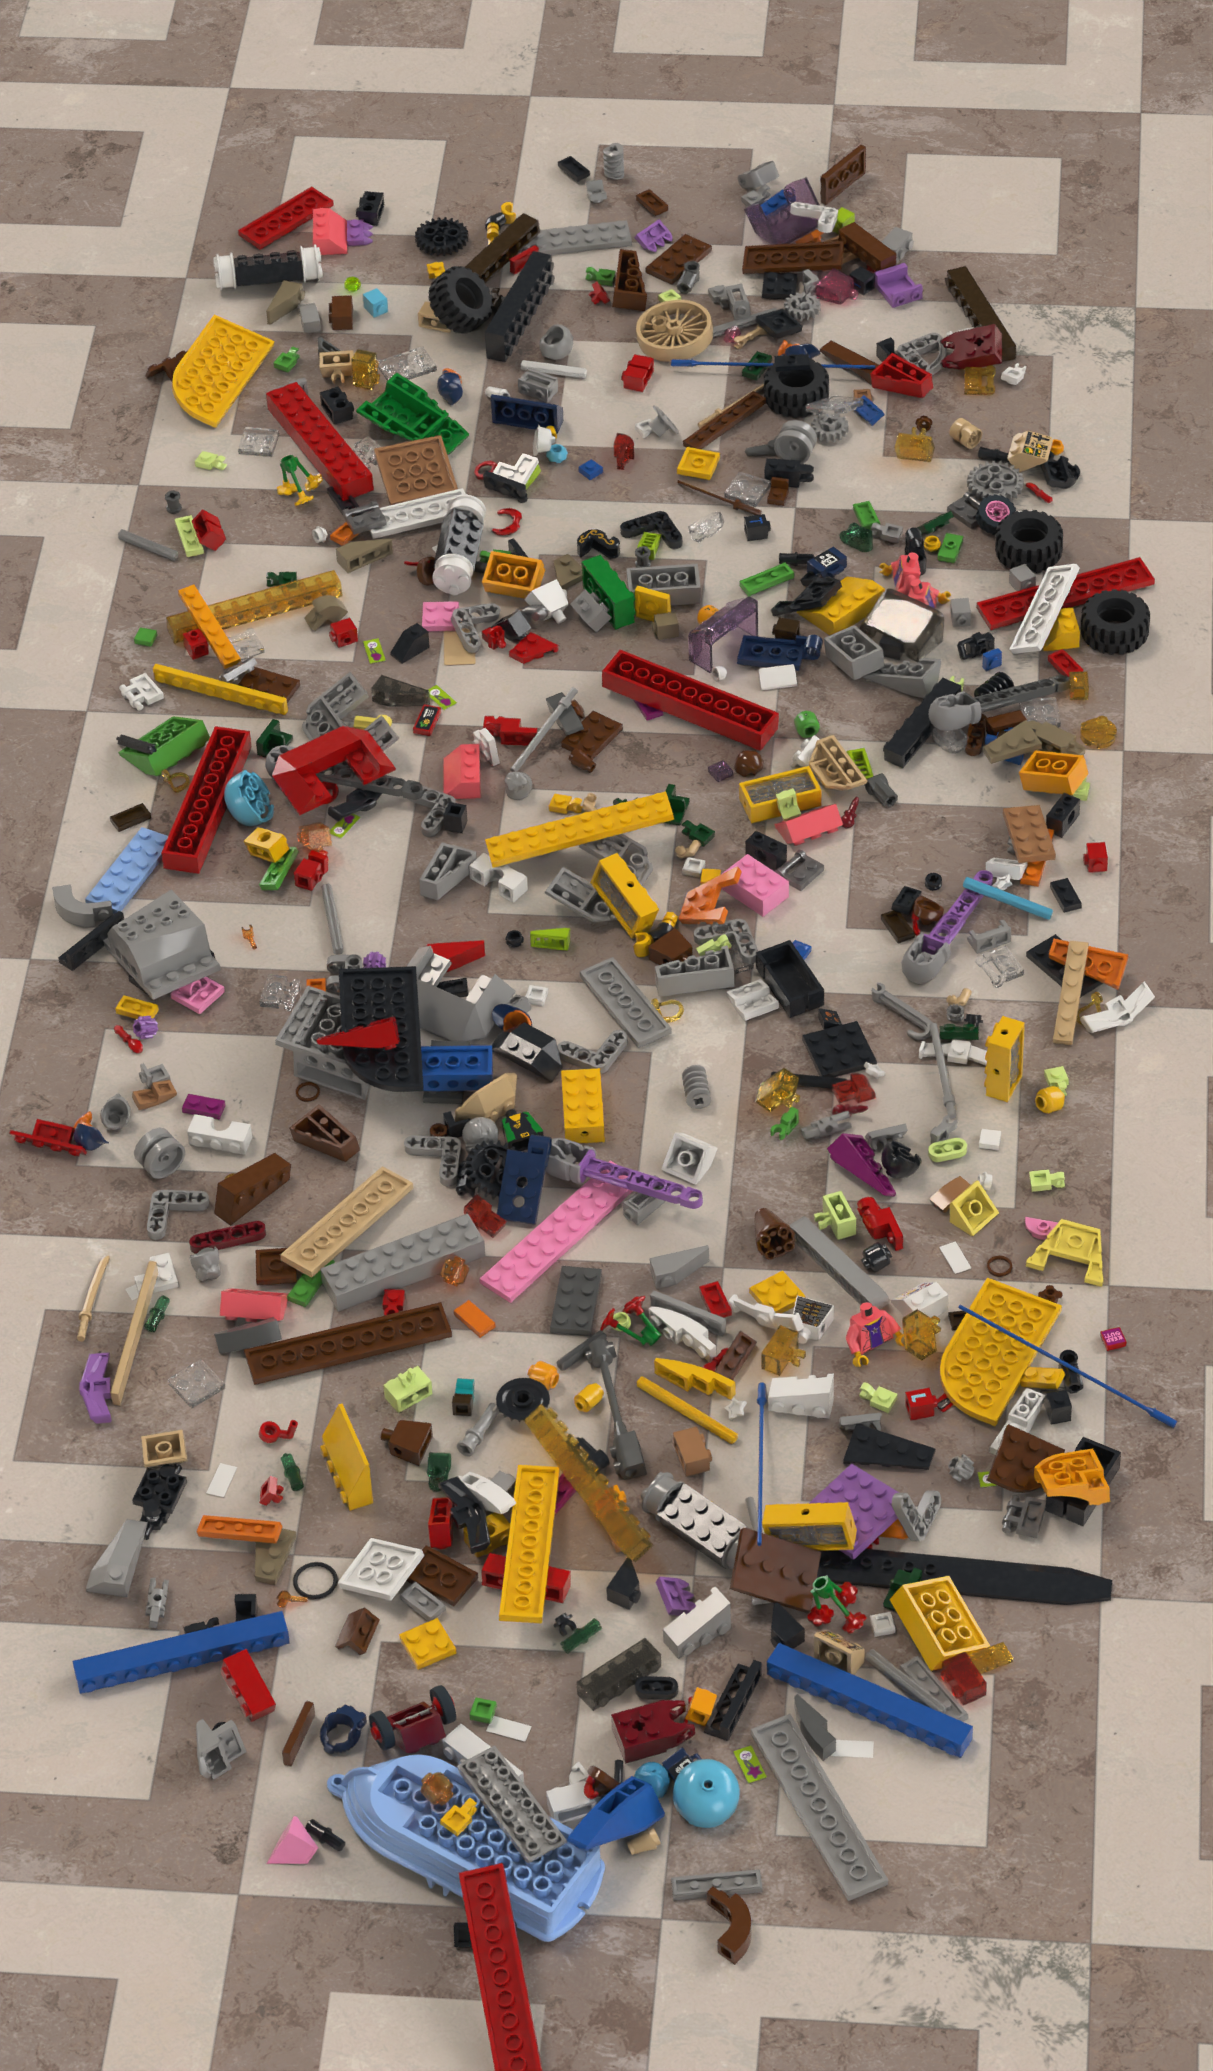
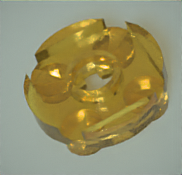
M1099 716L1081 724L1080 738L1085 745L1089 747L1095 745L1097 748L1102 749L1111 746L1115 742L1117 728L1107 717Z

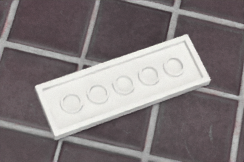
M461 488L382 507L380 510L386 518L387 525L369 530L373 539L442 523L446 517L450 500L458 495L465 494V492Z
M1077 564L1048 567L1009 649L1013 654L1042 650L1080 569Z

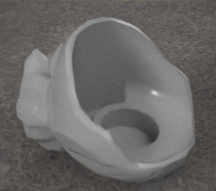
M511 771L504 779L506 794L511 799H524L532 790V779L526 773Z
M116 1094L108 1099L101 1109V1122L109 1130H120L129 1121L131 1108L124 1097Z
M216 1247L214 1249L204 1248L197 1254L190 1255L189 1259L196 1272L197 1279L205 1281L216 1279L220 1276L221 1271L218 1266L219 1251Z

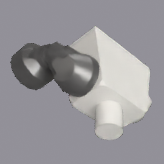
M556 579L532 590L525 598L529 606L519 607L515 610V612L520 610L527 622L531 618L539 621L553 617L557 624H560L567 619L563 614L564 609L568 606L567 591L561 588Z

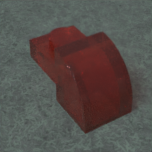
M617 433L613 444L614 457L617 458V469L624 470L626 463H629L630 459L635 458L634 441L626 434Z
M860 1073L850 1074V1080L832 1085V1091L839 1104L853 1099L858 1104L876 1098L875 1091L868 1078Z
M476 1194L464 1206V1215L468 1213L477 1229H482L494 1238L506 1226L507 1221L491 1210L492 1205Z

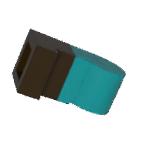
M457 1378L455 1394L452 1399L453 1415L472 1416L475 1389L474 1379ZM458 1405L468 1406V1409L461 1410L458 1408Z

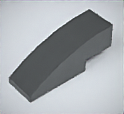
M563 692L546 698L551 714L558 707V702L562 697H565ZM572 705L567 710H564L556 720L558 726L567 736L584 729Z
M274 1317L256 1323H246L214 1334L220 1354L248 1349L282 1339L278 1322Z
M797 1694L794 1696V1709L800 1731L812 1750L824 1761L836 1751V1738L827 1731V1720Z

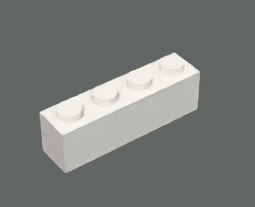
M462 1724L442 1739L443 1753L448 1759H453L458 1764L491 1748ZM505 1758L524 1783L523 1772Z

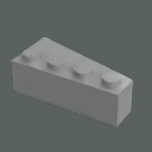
M723 946L720 951L716 952L713 950L706 951L703 956H689L683 962L676 960L655 966V982L658 996L734 987V967L728 946Z

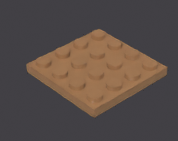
M441 435L374 449V455L390 505L458 489Z

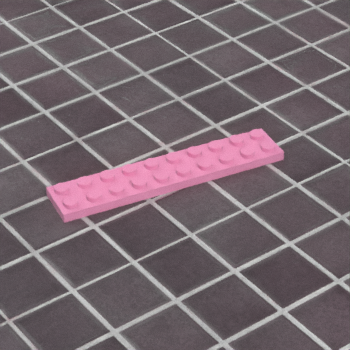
M603 1170V1171H601L600 1173H602V1174H607V1173H609L610 1171H609V1170ZM621 1175L618 1178L626 1179L628 1176ZM590 1178L480 1278V1284L511 1303L633 1191Z

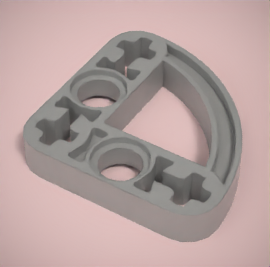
M930 333L899 345L897 355L934 375L943 367L941 360L946 357L947 348H944L941 344L943 338L940 334ZM938 348L939 355L930 365L920 356Z

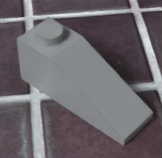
M706 1245L650 1258V1272L656 1289L678 1284L709 1262V1247Z

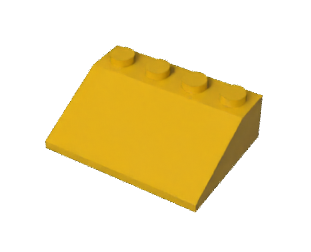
M847 576L840 581L842 587L837 591L836 595L827 601L825 606L797 611L796 613L830 636L855 625L885 605V588L873 580Z
M343 1403L338 1404L322 1435L323 1445L320 1446V1451L323 1458L327 1457L328 1461H326L329 1473L333 1472L335 1487L341 1490L339 1492L343 1504H347L350 1511L373 1504L368 1460Z
M950 1576L902 1585L889 1599L930 1671L949 1667L990 1648L988 1641Z

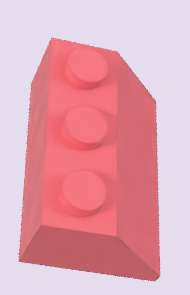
M330 208L313 209V247L316 244V247L320 248L321 255L347 254V220Z
M461 744L444 758L445 794L453 796L455 799L481 798L479 744Z
M832 804L774 825L787 844L794 843V846L805 843L804 839L810 837L813 840L821 837L822 832L827 831L828 834L838 831L837 827L842 826L843 823L837 805Z
M228 1288L221 1291L220 1316H225L226 1320H237L238 1317L245 1318L246 1322H257V1319L266 1320L272 1317L277 1321H281L284 1318L288 1302L287 1295L289 1293Z

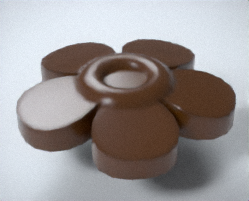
M575 699L572 700L571 705L577 716L579 715L580 718H583V707Z

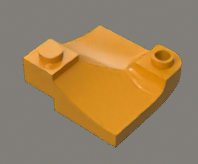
M1093 1449L1052 1455L1034 1467V1478L1037 1483H1041L1047 1497H1077L1086 1500L1089 1505H1101L1110 1502V1487L1104 1478V1469Z

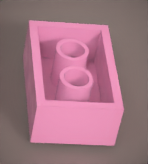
M748 854L723 872L725 873L737 866L740 868L742 873L738 883L723 887L722 890L762 917L789 898V881Z

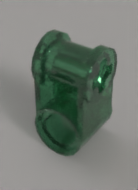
M851 523L846 531L844 530L839 534L844 544L858 549L860 552H869L873 549L872 531L857 523Z
M429 1452L427 1476L429 1477L428 1485L432 1491H442L439 1489L438 1483L448 1480L451 1469V1453Z

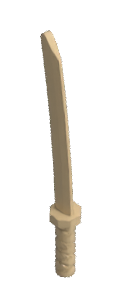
M762 384L761 386L757 387V388L754 389L753 391H755V392L759 391L760 389H762V388L764 387V384ZM742 398L723 410L719 408L714 410L715 413L700 421L698 427L702 428Z
M106 1256L99 1262L83 1311L79 1313L78 1341L82 1342L85 1340L88 1322L92 1319L93 1303L110 1260L109 1256Z

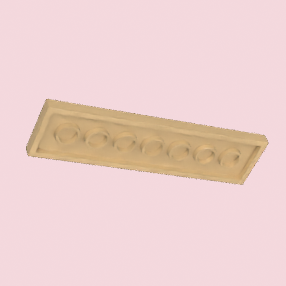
M382 1166L280 1254L281 1261L312 1278L320 1271V1268L325 1267L413 1190V1183Z

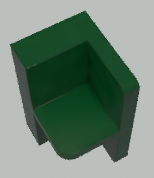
M272 719L257 739V755L266 758L273 748L281 745L288 746L293 740V735L280 731L279 720Z
M668 784L666 793L674 820L664 823L680 826L690 798L676 796V785Z
M913 1568L912 1573L899 1569L895 1578L889 1582L890 1589L883 1602V1607L896 1611L889 1599L902 1585L922 1581V1570Z

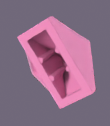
M297 1816L292 1818L283 1831L267 1864H308L317 1851L318 1846Z

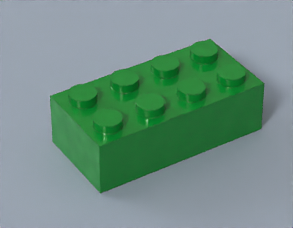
M601 554L582 561L583 589H586L590 594L594 592L601 599L599 603L603 602L608 607V614L612 617L609 622L614 629L617 630L633 624L634 615L636 614L634 608L635 596L632 591L627 589L625 582L620 580L617 572L612 570L609 562L604 560Z

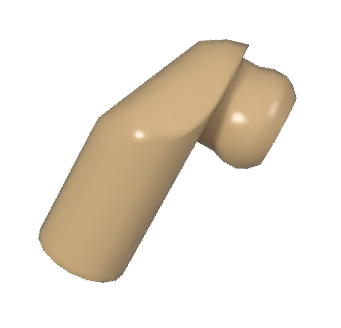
M588 793L587 797L584 798L583 809L586 812L598 810L595 807V800L597 799L595 794Z
M693 840L688 848L682 845L677 846L675 849L677 857L682 859L694 856L701 843L698 840Z
M964 988L957 998L955 995H949L946 999L948 1006L958 1004V1006L966 1005L972 992L970 989Z

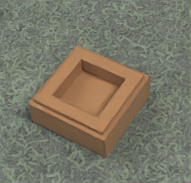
M853 390L854 404L863 395L872 401L871 390Z

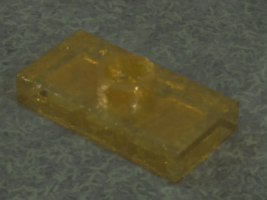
M1001 1642L965 1656L964 1661L975 1677L1012 1663L1013 1657L1005 1643Z

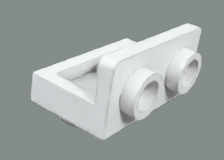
M814 735L810 740L806 738L800 745L801 751L797 750L792 756L794 760L790 765L792 768L796 764H799L801 767L809 766L810 758L817 740H820Z

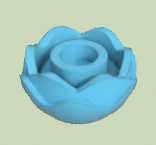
M554 444L551 446L550 451L546 452V457L550 462L561 463L563 460H566L568 451L564 446Z

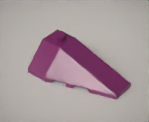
M842 1133L827 1148L831 1154L830 1158L835 1163L884 1196L894 1197L896 1195L888 1177L880 1172L882 1166L873 1159L875 1153L862 1135Z

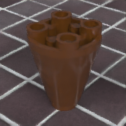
M761 1208L755 1213L756 1247L761 1255L765 1256L768 1260L783 1256L795 1248V1233L787 1223L766 1208Z

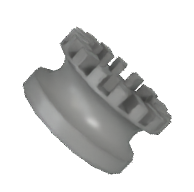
M958 1004L948 1006V1021L952 1023L961 1022L964 1018L963 1007L961 1005L958 1006Z

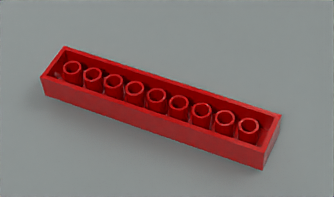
M297 382L266 393L268 410L330 487L333 486L334 491L337 495L341 496L342 501L348 500L351 495L355 498L374 491L372 473Z
M619 650L602 670V687L761 751L778 730V712L623 650Z
M214 727L161 852L163 869L200 873L227 808L224 798L226 784L233 776L242 772L252 748L250 731Z

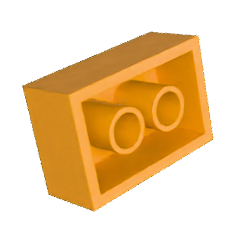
M491 551L482 584L485 592L525 599L532 590L541 586L545 567L543 561L539 559Z
M1037 750L1033 752L1019 771L1023 790L1050 794L1066 793L1072 796L1089 774L1084 755Z

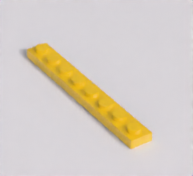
M155 664L153 667L154 679L160 683L267 710L276 714L286 715L288 712L287 699L284 697L160 664Z

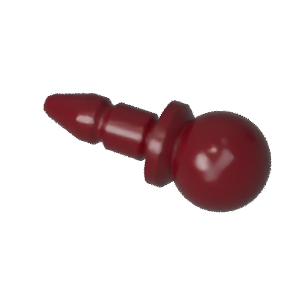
M855 797L849 809L844 811V815L841 817L842 827H853L855 823L854 818L857 816L855 811L859 804V797Z
M838 1104L833 1107L832 1115L848 1111V1118H850L852 1114L868 1110V1106L858 1105L850 1107L849 1104L845 1106Z

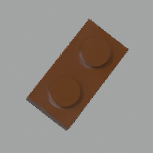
M650 189L636 195V201L654 216L668 211V204Z

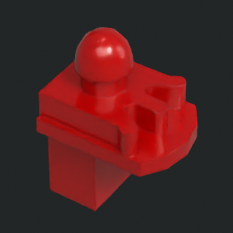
M501 626L489 627L481 631L482 639L488 643L489 648L494 650L498 647L501 649L506 647L505 631Z

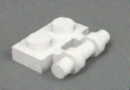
M146 673L130 679V686L126 687L123 684L119 687L122 696L128 699L130 705L138 711L143 709L142 702L145 701L147 705H150L164 698L163 692Z

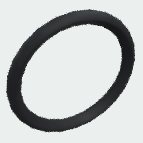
M311 1562L303 1565L296 1571L293 1578L295 1590L298 1594L308 1599L326 1597L334 1591L338 1582L336 1571L328 1564L322 1562ZM313 1566L324 1567L333 1575L332 1586L326 1592L318 1595L303 1592L297 1583L300 1573Z

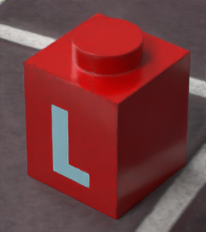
M930 1388L905 1392V1406L910 1421L934 1416L935 1407L938 1404L936 1396L931 1394Z

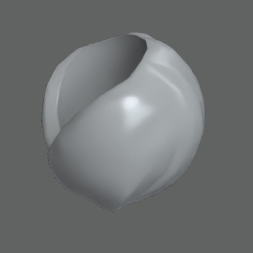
M556 324L548 329L539 341L542 356L552 360H559L570 354L573 348V336L567 327Z

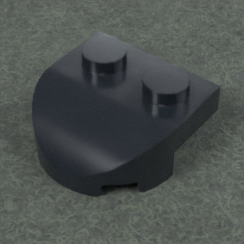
M1060 456L1058 461L1048 459L1047 462L1040 464L1047 485L1059 488H1069L1075 484L1080 476L1079 467L1076 464L1074 466L1068 462L1069 459L1064 456Z

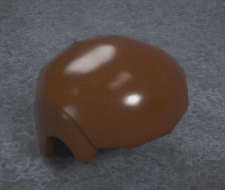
M745 750L736 757L734 769L736 773L743 777H746L749 773H753L755 776L762 770L764 761L759 753Z

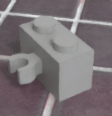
M585 589L570 605L595 632H598L612 617L608 614V607L603 602L599 603L601 599L594 592L590 594Z

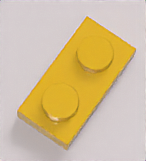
M123 995L115 1010L116 1014L138 1019L141 1016H151V1018H154L159 1008L157 1004Z
M1028 1367L1020 1381L1021 1387L1058 1389L1065 1373L1063 1369Z

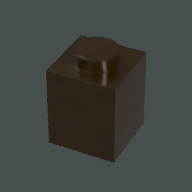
M779 617L777 624L773 625L772 635H775L776 639L796 641V636L800 635V621Z

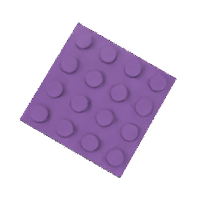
M850 1464L810 1503H849L857 1528L854 1550L840 1551L855 1559L898 1519L892 1507V1498L895 1493L899 1492L857 1466Z

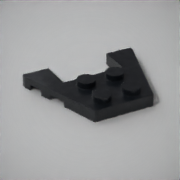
M808 571L800 579L802 585L808 587L794 601H779L771 609L773 616L823 607L832 596L837 594L842 584L840 580L828 576L824 578L822 574L817 573L815 575L813 571Z

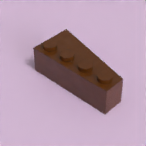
M620 249L612 307L645 311L647 293L645 292V285L642 280V272L639 268L640 264L636 251Z

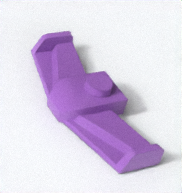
M110 1353L89 1354L82 1380L79 1383V1392L84 1399L90 1419L97 1424L111 1422V1415L105 1399L111 1398L110 1377L104 1378Z

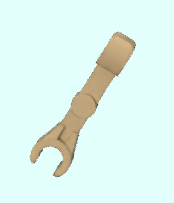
M757 325V329L748 332L747 335L735 337L734 341L737 344L734 347L741 349L747 341L752 340L757 335H765L767 332Z

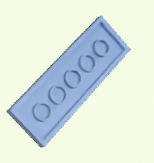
M141 827L85 898V902L111 901L113 914L122 911L162 860L161 852L168 836Z

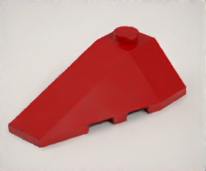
M394 1016L371 1022L365 1028L363 1026L354 1027L346 1033L341 1031L318 1038L316 1041L320 1045L367 1048L384 1047L385 1050L395 1048L400 1039Z

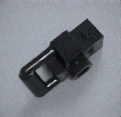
M977 632L972 634L970 638L959 641L957 648L960 658L965 660L970 657L974 658L977 655L983 656V653L994 649L995 638L990 632L984 634Z

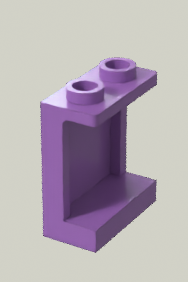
M905 263L875 272V287L892 308L922 299L923 286L921 284L915 285L907 275L908 266Z

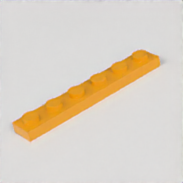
M193 584L178 590L179 597L224 669L237 665L241 658L196 586Z

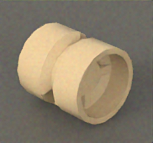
M964 418L957 419L952 424L949 432L953 439L968 449L976 447L982 438V431Z

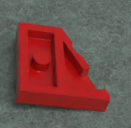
M530 632L509 651V657L525 664L533 659L544 657L546 652L552 650L555 653L559 649L557 644Z

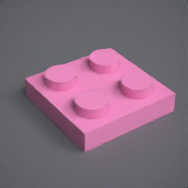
M423 602L422 627L427 631H456L451 622V616L453 611L459 608V602Z

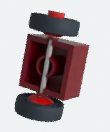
M438 1685L430 1689L432 1703L430 1706L423 1701L388 1717L381 1710L370 1714V1731L382 1750H388L396 1744L407 1754L416 1753L420 1748L426 1745L437 1744L441 1739L445 1738L446 1734L443 1724L447 1725L456 1720L455 1704L443 1685Z

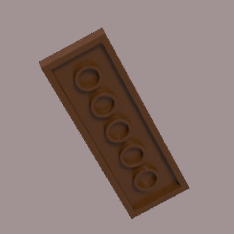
M844 241L745 246L742 272L743 274H759L764 272H802L807 269L810 271L841 270Z

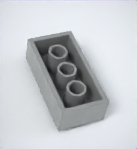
M698 564L627 568V587L629 591L633 592L634 596L636 587L641 586L669 594L671 605L701 603Z

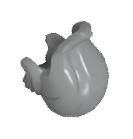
M476 1117L464 1126L462 1136L466 1143L465 1148L468 1154L472 1148H475L476 1144L481 1145L483 1141L487 1144L490 1140L494 1144L498 1142V1128L494 1121L489 1118Z

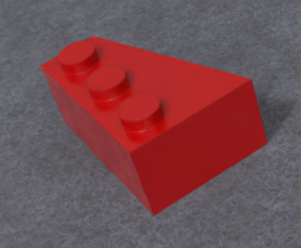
M247 1649L223 1659L221 1675L233 1696L238 1700L244 1716H248L250 1721L253 1722L274 1712L276 1703Z

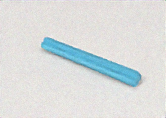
M966 877L963 887L1047 920L1052 916L1053 910L969 877Z

